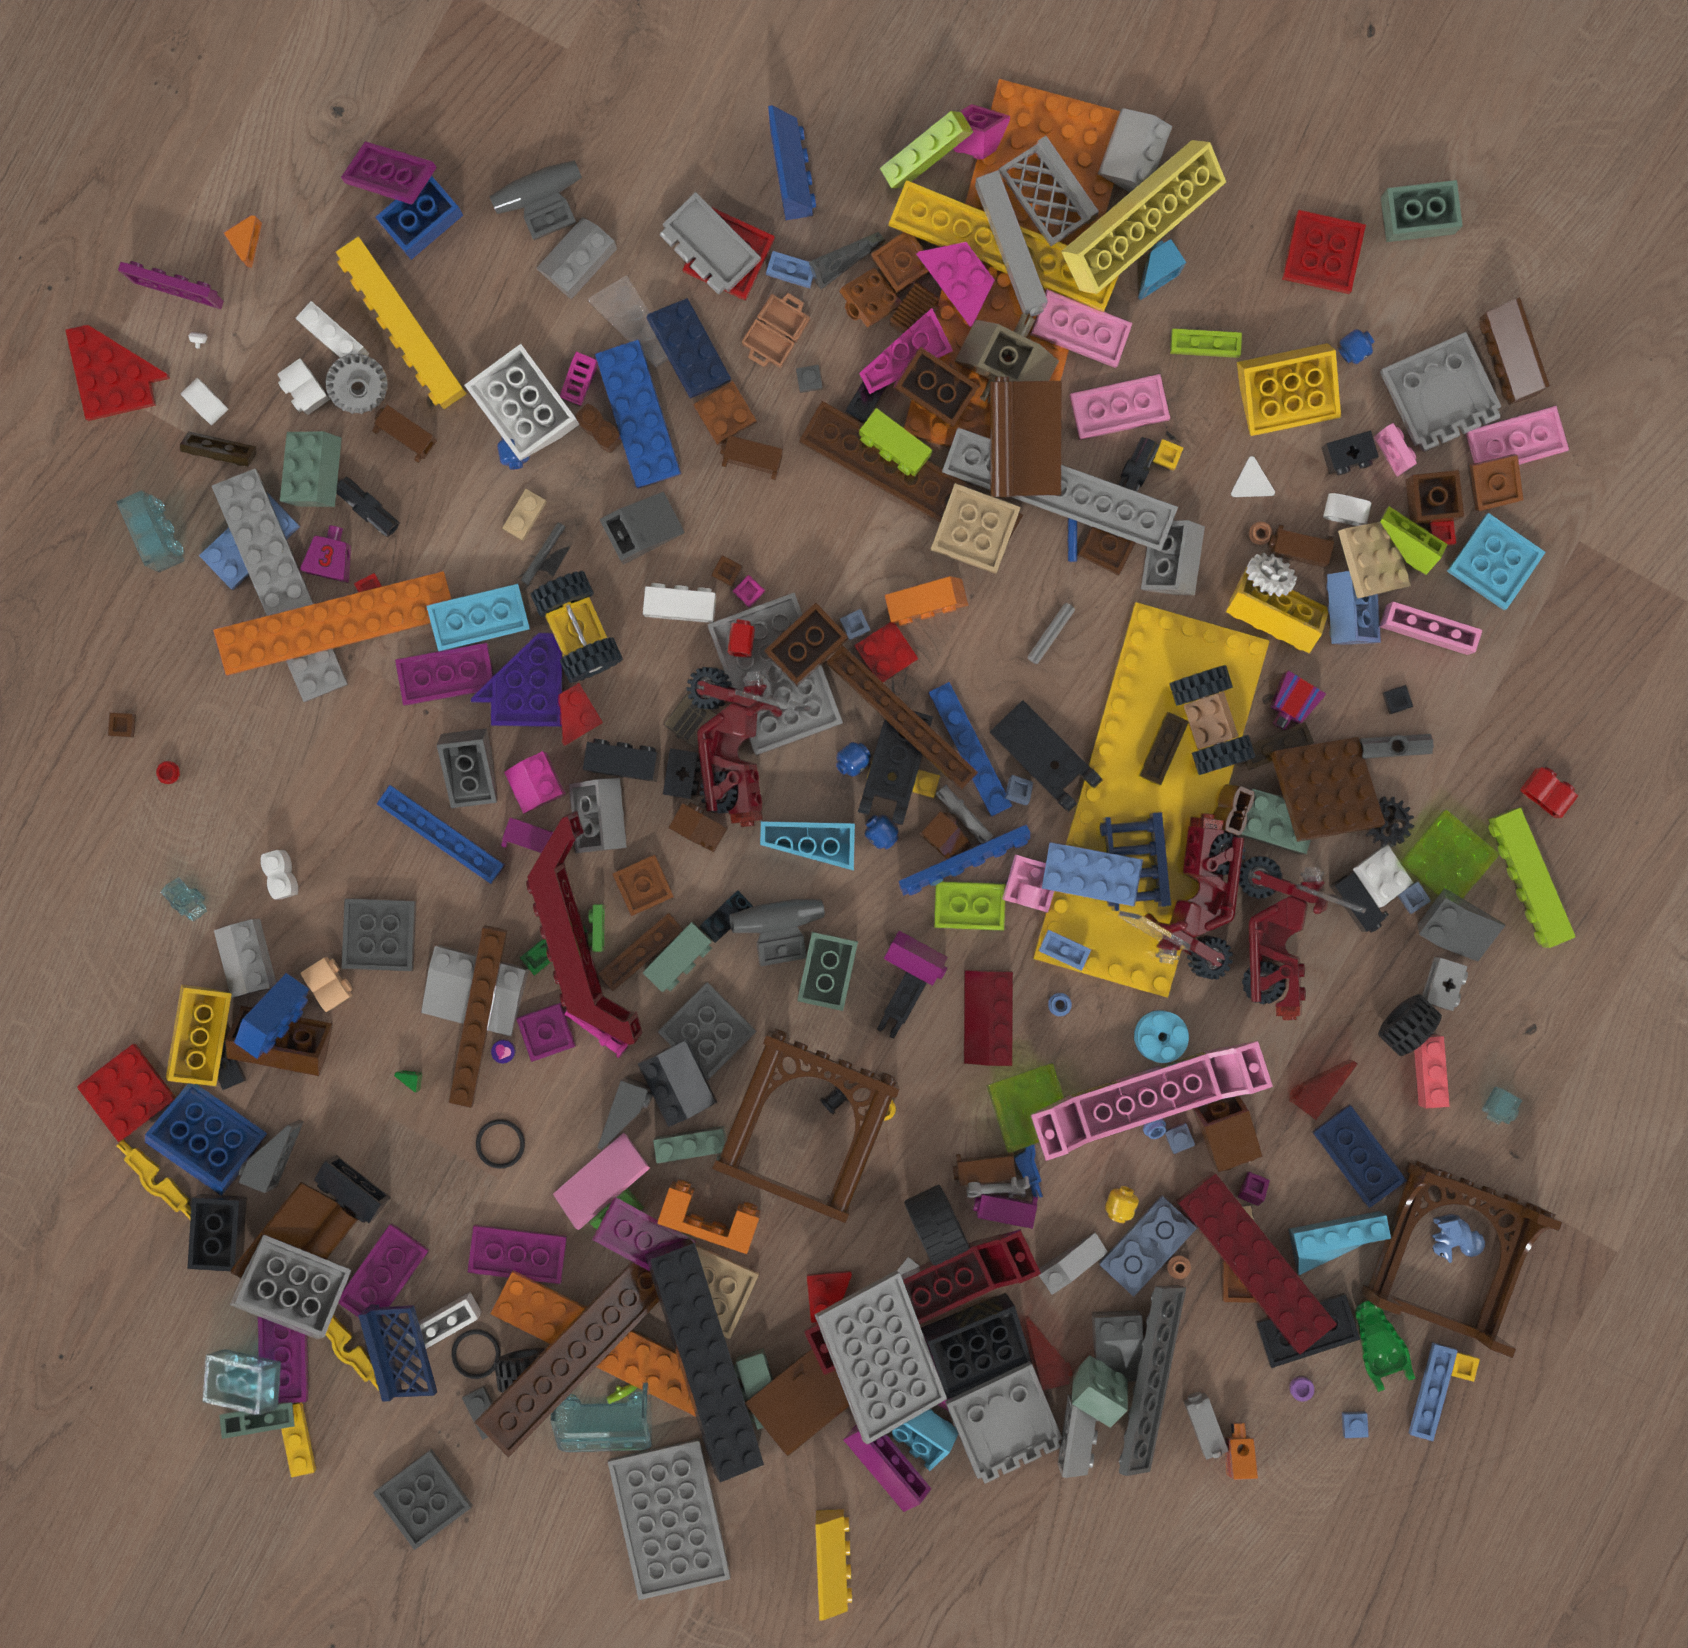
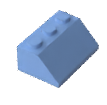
M1349 571L1327 574L1331 644L1381 643L1378 594L1357 599Z

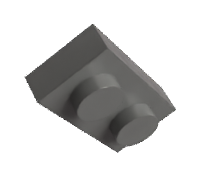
M485 1385L462 1397L474 1422L493 1403ZM475 1424L482 1440L488 1438V1436Z

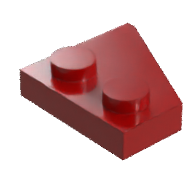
M580 683L558 695L563 746L603 723Z
M851 1270L807 1274L811 1323L817 1322L816 1313L843 1299L852 1276Z

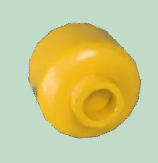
M1126 1186L1111 1190L1105 1205V1210L1110 1219L1119 1223H1125L1134 1217L1139 1203L1137 1196L1133 1194L1134 1190Z

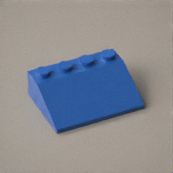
M773 105L768 106L770 132L785 221L813 216L812 208H816L814 193L810 194L809 185H812L811 172L805 169V163L809 161L807 148L802 149L801 140H805L803 125L798 126L796 117Z
M188 1083L147 1131L145 1143L222 1196L239 1175L242 1164L251 1158L267 1133L199 1085Z

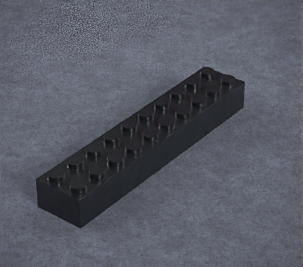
M690 1238L645 1254L714 1475L721 1483L763 1466L764 1462L695 1243Z

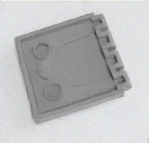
M1467 332L1383 368L1380 371L1414 446L1419 445L1423 452L1439 445L1437 436L1443 444L1460 436L1458 427L1465 434L1481 427L1479 418L1484 425L1500 418L1498 409L1501 408V404Z
M1030 1361L945 1401L977 1479L982 1478L984 1484L1000 1477L998 1469H1001L1003 1475L1021 1467L1018 1461L1021 1458L1024 1464H1028L1042 1457L1040 1453L1042 1448L1045 1454L1061 1448L1058 1442L1062 1439Z

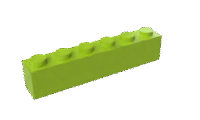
M1513 808L1489 818V831L1494 838L1496 837L1499 843L1498 852L1507 862V873L1510 879L1515 881L1518 888L1516 889L1517 897L1521 902H1524L1527 909L1525 915L1529 923H1532L1535 928L1534 937L1537 943L1542 945V947L1551 948L1575 938L1574 931L1522 809Z

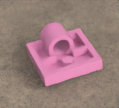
M1015 855L1002 899L1048 912L1054 891L1042 889L1046 863Z

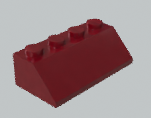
M964 970V1064L1012 1066L1013 972Z

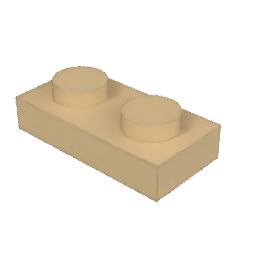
M525 489L502 529L524 541L547 501Z

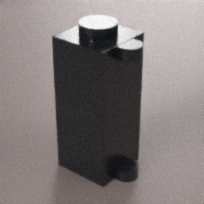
M1354 870L1330 885L1361 932L1369 931L1372 933L1382 926L1381 922L1389 916L1387 911H1380L1357 878Z

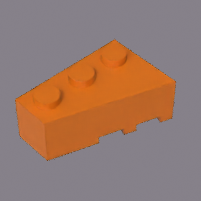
M951 576L885 595L891 622L899 623V626L913 623L912 619L920 617L921 620L935 617L934 614L950 613L956 611L957 608L969 606L962 579Z

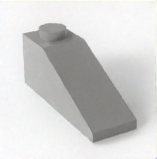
M1094 1232L1040 1267L1041 1274L1039 1276L1053 1295L1074 1281L1107 1254L1108 1251Z

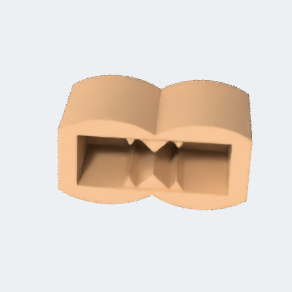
M328 957L321 959L301 972L304 981L325 1012L330 1011L352 997L350 991L353 990L349 981L346 978L342 979L338 973L340 968L334 959L330 960Z

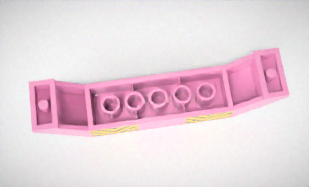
M1258 1041L1203 1051L1071 1094L1031 1114L1045 1160L1047 1161L1069 1154L1068 1152L1088 1142L1220 1099L1256 1093L1271 1088L1273 1085Z

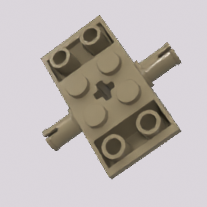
M1021 314L1014 332L996 323L975 320L955 362L989 379L980 396V399L984 402L990 393V382H995V377H1009V381L1050 380L1059 360L1040 344L1026 338L1035 322L1032 317H1029L1026 325H1024L1028 315ZM1007 355L1011 356V362H1005L1004 358Z

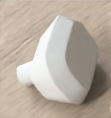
M191 332L188 335L190 342H195V348H200V343H205L208 338L204 333Z

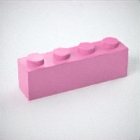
M1396 602L1386 605L1379 626L1465 655L1476 652L1482 633L1481 629Z

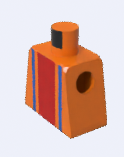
M1231 1423L1232 1437H1225V1443L1229 1451L1225 1453L1226 1475L1234 1480L1258 1479L1254 1439L1246 1436L1245 1423ZM1242 1444L1243 1448H1242V1450L1238 1453V1452H1237V1448H1238L1239 1445Z

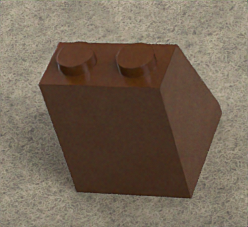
M1240 1096L1220 1099L1193 1108L1210 1158L1218 1172L1228 1171L1233 1167L1263 1157L1250 1112Z

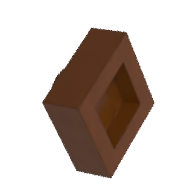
M722 555L711 576L733 587L743 566Z
M109 712L108 736L134 738L136 714Z

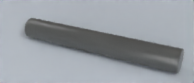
M559 522L556 524L521 578L522 582L529 585L564 531V525Z

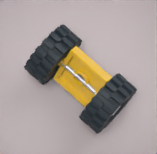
M576 571L563 577L560 576L531 592V597L539 615L546 617L562 652L563 658L560 659V662L570 683L593 677V675L602 673V671L610 669V667L617 665V663L623 660L615 639L612 637L607 638L589 598L593 596L594 592L584 571Z

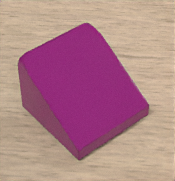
M1248 1171L1240 1188L1238 1198L1259 1206L1265 1201L1270 1180Z

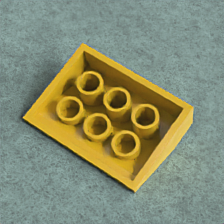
M1328 343L1237 362L1239 386L1250 436L1341 417L1336 350Z

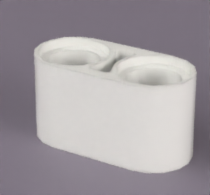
M198 378L180 393L211 425L229 410Z
M1330 493L1328 494L1323 517L1331 521L1354 526L1365 525L1368 521L1371 502L1342 494Z

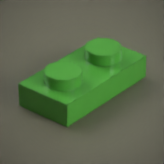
M594 904L593 909H589V923H593V932H589L588 944L592 946V951L602 952L604 951L605 904Z

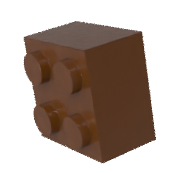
M1459 470L1415 474L1405 480L1409 517L1417 525L1451 520L1457 521L1464 517Z

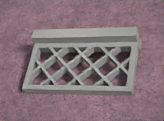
M1044 136L1038 140L1036 145L999 168V173L1050 246H1053L1086 223L1090 224L1096 220L1099 212L1047 136ZM1036 153L1041 160L1040 167L1026 165L1027 158ZM1013 167L1022 169L1021 180L1011 178L1007 171ZM1025 170L1039 172L1037 183L1023 180ZM1041 173L1049 174L1053 177V186L1039 183ZM1022 185L1036 188L1034 199L1023 196L1021 193ZM1038 189L1052 191L1050 202L1036 199ZM1054 192L1063 193L1067 197L1066 205L1053 203ZM1035 204L1049 207L1047 217L1036 215L1034 212ZM1051 207L1065 210L1063 221L1050 218ZM1067 212H1077L1081 220L1076 223L1067 222ZM1048 223L1061 225V233L1052 237L1047 230Z

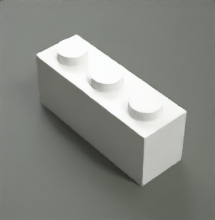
M312 301L296 317L308 331L339 358L348 354L369 355V352Z
M652 583L651 587L645 586L643 615L651 618L713 623L716 594L711 592L712 589L699 587L698 591L688 590L687 586L675 585L674 589L665 588L664 584Z
M471 1292L418 1321L426 1349L479 1318L482 1311ZM407 1334L406 1338L409 1343L415 1347V1339Z

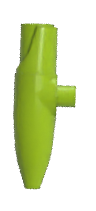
M631 1384L624 1387L617 1385V1390L607 1396L606 1399L611 1404L631 1394L637 1387Z

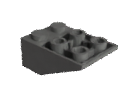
M664 492L620 508L599 519L623 565L685 533Z

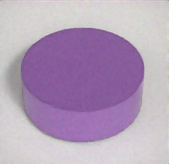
M1298 1376L1291 1381L1289 1386L1290 1393L1296 1400L1307 1401L1312 1398L1314 1385L1307 1377Z

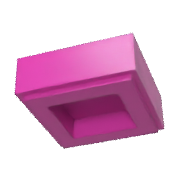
M747 575L733 590V593L750 608L765 593V590L750 575Z

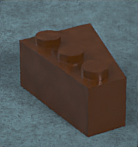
M691 802L688 805L682 803L668 828L686 839L715 852L728 828L703 815L705 810Z
M940 811L919 833L946 859L967 851L972 845L955 825L957 820L948 812L943 814Z

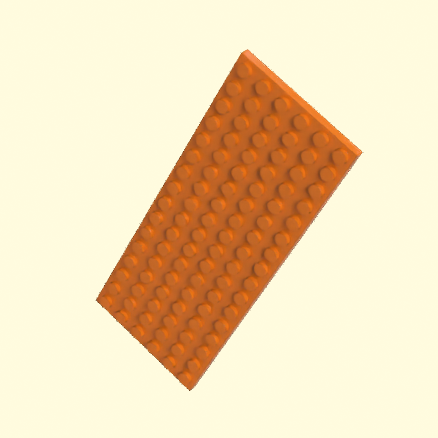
M999 79L991 110L1009 115L1010 121L997 150L984 159H977L965 204L984 211L975 187L976 178L999 170V168L1036 145L1038 140L1047 136L1099 211L1096 220L1090 224L1086 223L1059 241L1069 245L1106 214L1114 183L1100 176L1098 171L1120 111ZM1034 153L1027 158L1026 165L1040 167L1041 160ZM1013 167L1007 171L1011 178L1021 180L1022 169ZM1025 170L1023 180L1037 183L1039 172ZM1041 173L1039 183L1053 186V177L1049 174ZM1001 176L1019 226L1042 235ZM1022 185L1021 193L1024 197L1034 199L1036 188ZM1038 189L1036 199L1050 202L1052 191ZM1054 192L1053 203L1066 205L1067 197L1063 193ZM1035 204L1034 212L1037 216L1047 217L1049 207ZM1051 207L1050 218L1063 221L1065 210ZM1067 212V222L1076 223L1081 220L1077 212ZM1048 223L1047 230L1052 237H1055L1061 233L1062 226ZM984 265L995 281L976 320L996 323L1014 332L1023 312L1009 275ZM941 290L938 301L940 308L935 315L953 351L938 359L979 385V388L954 426L948 425L911 400L904 429L917 439L951 448L958 427L990 439V404L987 403L990 393L985 402L981 400L980 396L989 379L955 362L972 326L968 325L945 292ZM1028 314L1024 325H1026L1029 317H1032L1035 320L1036 316H1031L1030 314ZM1032 325L1026 338L1040 344L1059 360L1049 381H1061L1069 350L1030 335L1033 328ZM1007 355L1004 361L1011 362V356Z

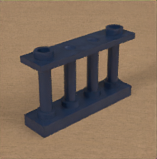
M1162 812L1150 813V818H1147L1146 821L1111 824V817L1103 818V822L1100 823L1101 837L1105 836L1106 853L1122 856L1148 853L1150 856L1153 855L1154 865H1151L1150 868H1142L1140 878L1152 877V879H1156V888H1153V891L1137 892L1136 902L1154 900V902H1158L1159 907L1171 906ZM1143 830L1151 832L1152 841L1148 844L1113 847L1112 833ZM1107 901L1108 907L1111 906L1112 911H1120L1119 903Z

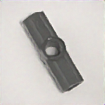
M1431 734L1359 739L1363 751L1362 759L1433 754L1434 748ZM1394 740L1400 743L1399 752L1393 751L1391 747Z

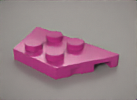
M967 242L918 252L916 255L968 325L970 327L973 326L995 281Z

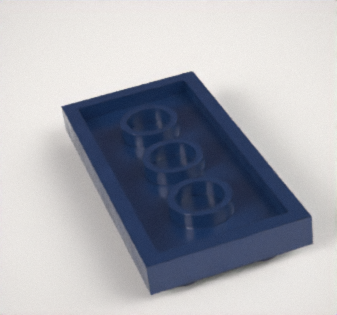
M688 298L647 315L646 319L690 399L729 383L731 377Z
M1350 1104L1312 1131L1313 1135L1368 1208H1371L1407 1181Z

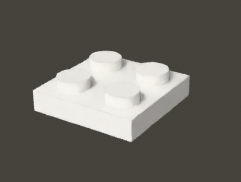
M1388 844L1353 868L1378 908L1385 906L1413 884Z

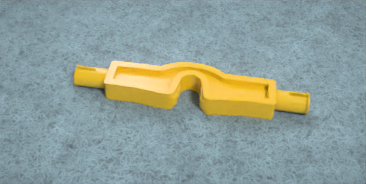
M124 1139L119 1142L116 1147L126 1155L124 1161L139 1175L142 1186L150 1194L161 1197L175 1212L182 1211L190 1220L191 1206L188 1204L190 1199L181 1191L174 1180L167 1177L159 1184H156L154 1177L160 1171V1166L147 1157L139 1148L133 1149Z
M333 1314L325 1335L332 1342V1349L335 1355L343 1363L351 1365L364 1382L370 1380L379 1391L369 1355L364 1347L360 1345L352 1351L345 1349V1344L352 1338V1333Z

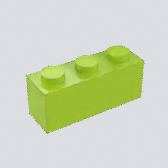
M877 408L859 430L860 440L870 448L875 446L880 450L879 454L889 462L891 460L899 464L898 469L908 476L910 473L916 476L932 455L931 448Z

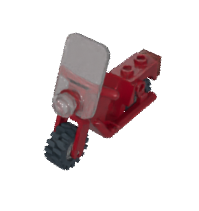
M713 667L696 669L697 673L690 675L693 679H688L687 683L691 684V687H686L687 691H691L688 698L694 699L691 702L693 705H698L697 707L700 709H719V706L726 705L724 701L734 702L703 724L697 731L703 779L700 787L704 788V791H700V795H704L701 802L706 803L704 807L707 812L717 814L729 813L731 824L740 823L741 827L755 826L754 821L763 820L759 772L756 763L739 758V746L745 739L755 737L757 714L760 710H769L775 717H780L782 710L779 707L794 711H811L812 706L764 693L767 685L764 684L766 677L765 675H760V671L746 673V677L742 678V682H745V687L742 690L730 687L732 682L727 681L730 677L728 674H724L725 671Z
M1201 813L1200 817H1191L1182 872L1199 883V890L1196 895L1188 900L1180 899L1176 902L1170 924L1158 922L1151 913H1147L1143 917L1138 914L1120 911L1118 916L1160 941L1156 946L1158 953L1155 955V957L1160 958L1159 962L1173 964L1174 960H1179L1177 950H1182L1189 954L1187 959L1191 960V962L1188 963V966L1192 967L1191 971L1199 977L1217 980L1220 979L1219 976L1224 977L1226 975L1224 971L1229 972L1230 967L1227 965L1233 962V960L1229 959L1230 956H1233V952L1228 951L1231 949L1230 945H1227L1225 940L1212 936L1197 938L1198 940L1194 938L1223 926L1234 919L1240 868L1243 865L1241 860H1245L1242 852H1246L1243 847L1244 838L1224 832V820L1214 819V814ZM1224 875H1228L1227 883L1223 881Z
M1265 856L1253 857L1245 861L1240 868L1239 885L1244 893L1258 899L1269 897L1277 891L1290 896L1253 915L1249 920L1250 967L1243 975V991L1246 992L1248 998H1251V1002L1270 1004L1283 995L1286 989V979L1289 978V989L1286 997L1276 1003V1016H1282V1020H1297V1016L1302 1015V1001H1306V988L1301 987V977H1305V964L1300 963V957L1287 951L1286 941L1291 935L1304 929L1308 909L1307 902L1316 903L1313 907L1315 914H1320L1327 910L1328 900L1361 913H1366L1368 907L1321 890L1325 881H1322L1324 872H1319V867H1306L1305 872H1300V876H1303V882L1297 885L1282 878L1281 868L1273 859ZM1263 955L1285 964L1279 968L1273 962H1264Z

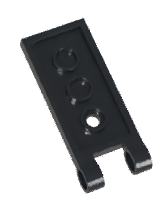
M1024 700L990 731V734L1068 813L1077 806L1075 800L1064 791L1069 784L1079 775L1092 788H1096L1103 781L1098 773L1089 767ZM1057 761L1059 768L1052 769L1050 767L1051 762Z
M913 711L931 727L934 716ZM886 719L883 722L858 813L869 815L874 796L897 802L891 822L903 825L923 754ZM894 773L897 777L896 780L890 781L888 774Z

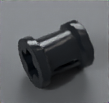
M836 1086L825 1098H820L821 1103L832 1115L836 1113L835 1110L845 1101L849 1102L844 1093Z

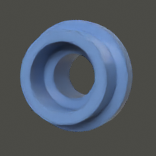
M1063 993L1052 995L1048 1001L1050 1012L1056 1016H1065L1072 1007L1070 998ZM1058 1000H1062L1064 1003L1061 1009H1057L1055 1006Z
M1163 1119L1147 1123L1143 1127V1132L1151 1139H1158L1165 1134L1166 1123Z

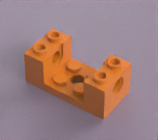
M678 1179L677 1182H672L657 1224L745 1254L748 1253L761 1213L760 1210H757L758 1206L749 1202H744V1205L739 1203L731 1229L729 1230L726 1229V1225L713 1221V1224L705 1222L704 1217L700 1215H686L695 1188L691 1187V1183Z

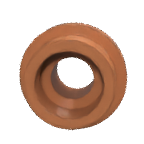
M1256 522L1249 530L1251 541L1257 545L1268 543L1273 534L1271 526L1266 522ZM1257 530H1262L1264 537H1258L1256 534Z
M1176 1255L1168 1261L1167 1270L1173 1278L1183 1279L1189 1275L1191 1264L1186 1257ZM1177 1264H1183L1182 1271L1178 1272L1175 1270Z

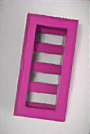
M575 352L560 393L561 399L582 406L598 367L597 360ZM579 363L588 365L589 369L579 366ZM576 371L585 374V379L575 375ZM572 380L583 384L582 388L571 384ZM571 389L579 392V397L568 393V390Z

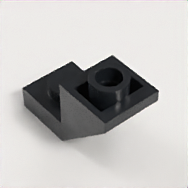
M737 890L699 927L716 943L731 929L730 914L751 908L753 905Z

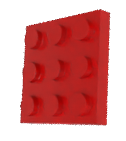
M712 207L761 257V261L727 292L746 301L771 249L775 236ZM693 259L688 264L685 263L682 269L684 273L692 277H695L705 283H707V281L712 277L711 275H709L705 280H703L690 267L691 264L695 261V259Z
M1298 210L1296 212L1282 280L1350 294L1352 292L1366 224Z
M136 1044L130 1045L77 1086L78 1090L118 1142L127 1138L170 1105L176 1098Z

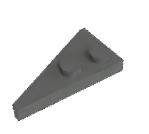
M877 232L810 261L809 266L815 283L822 290L883 243L885 239Z

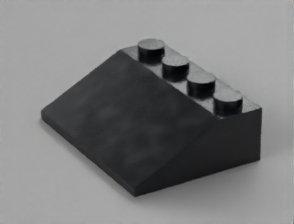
M1006 1293L921 1327L947 1397L946 1400L1029 1361L1033 1364L1016 1307Z

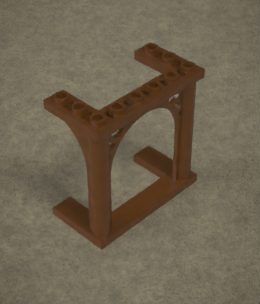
M774 1028V1031L769 1030L763 1042L765 1046L723 1150L718 1154L712 1169L846 1223L849 1216V1205L893 1097H897L900 1090L898 1082H896V1077L884 1072L881 1076L876 1074L873 1077L874 1072L868 1069L861 1068L858 1071L851 1068L852 1063L843 1059H839L838 1062L829 1059L830 1054L821 1050H817L816 1053L807 1050L808 1045L795 1041L792 1044L789 1042L790 1038L786 1037V1032ZM786 1057L792 1058L796 1063V1071L793 1074L787 1073L783 1068V1060ZM799 1059L803 1061V1064L805 1066H808V1064L810 1065L811 1068L809 1071H804L801 1069V1062ZM776 1067L782 1075L780 1080L773 1079L777 1072H774ZM826 1071H829L831 1073V1077L826 1078L824 1076V1073ZM815 1077L832 1083L844 1093L854 1112V1137L831 1195H827L825 1201L739 1166L766 1100L777 1087L795 1078ZM846 1080H849V1084H853L855 1082L858 1083L854 1085L851 1089H848L844 1086V1082ZM866 1088L870 1091V1095L864 1101H856L853 1098L856 1090ZM870 1105L868 1110L865 1109L864 1115L859 1113V1107Z
M1417 1161L1416 1165L1408 1162L1405 1171L1410 1174L1389 1229L1391 1239L1385 1240L1369 1286L1363 1285L1360 1294L1378 1308L1399 1316L1401 1311L1474 1338L1490 1350L1513 1358L1516 1349L1497 1336L1522 1265L1532 1245L1546 1230L1554 1229L1559 1231L1562 1222L1555 1219L1556 1214L1532 1203L1526 1202L1524 1206L1517 1203L1518 1198L1508 1194L1500 1197L1495 1195L1496 1190L1482 1186V1189L1473 1187L1475 1182L1461 1177L1460 1181L1451 1178L1453 1174L1444 1170H1437L1420 1161ZM1433 1185L1437 1186L1441 1193L1440 1199L1436 1202L1432 1201L1428 1194L1429 1187ZM1446 1188L1449 1193L1453 1194L1454 1192V1198L1449 1199L1446 1197ZM1422 1196L1428 1203L1425 1208H1420V1205L1423 1203L1421 1201ZM1472 1198L1475 1199V1203L1473 1205H1471L1469 1202ZM1457 1204L1476 1209L1491 1222L1499 1238L1500 1259L1476 1327L1389 1294L1414 1227L1424 1215L1441 1206ZM1491 1207L1494 1210H1499L1495 1215L1489 1213ZM1505 1214H1512L1513 1222L1509 1226L1501 1227L1498 1223L1499 1219ZM1513 1231L1512 1235L1509 1234V1240H1506L1504 1234Z

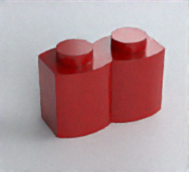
M737 619L736 623H731L727 651L729 655L752 658L755 629L750 624V621Z
M1548 767L1536 768L1520 791L1556 819L1562 818L1578 797L1574 792L1575 788L1568 782H1560L1556 778L1557 774Z

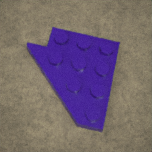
M538 633L471 698L473 703H491V726H562L560 725V707L558 704V695L562 693V665L560 662L562 652L554 634Z

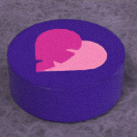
M500 1040L491 1049L493 1059L501 1064L510 1062L516 1053L514 1044L509 1040Z

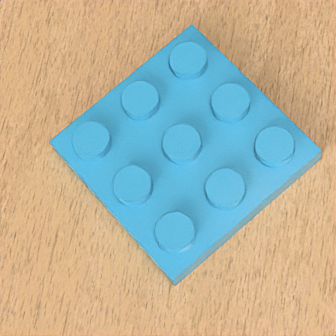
M1487 513L1447 572L1502 610H1506L1546 552Z

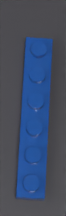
M950 682L930 691L929 695L959 755L978 772L972 780L990 816L992 817L1011 807L1012 804L1010 800L1005 799L1006 793Z
M389 785L377 802L378 806L490 884L495 881L504 868V863L392 785Z
M1024 825L899 881L900 890L903 896L906 894H917L924 886L929 884L930 886L937 885L943 881V878L949 875L957 876L963 873L967 867L980 866L985 863V859L992 856L994 858L1000 857L1012 847L1020 848L1030 840V831L1027 825Z

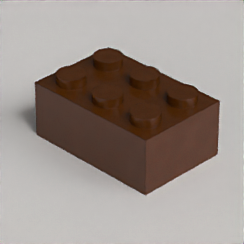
M918 347L893 388L948 425L954 426L979 388V385L922 347Z
M815 603L764 651L791 682L798 687L848 640V636Z

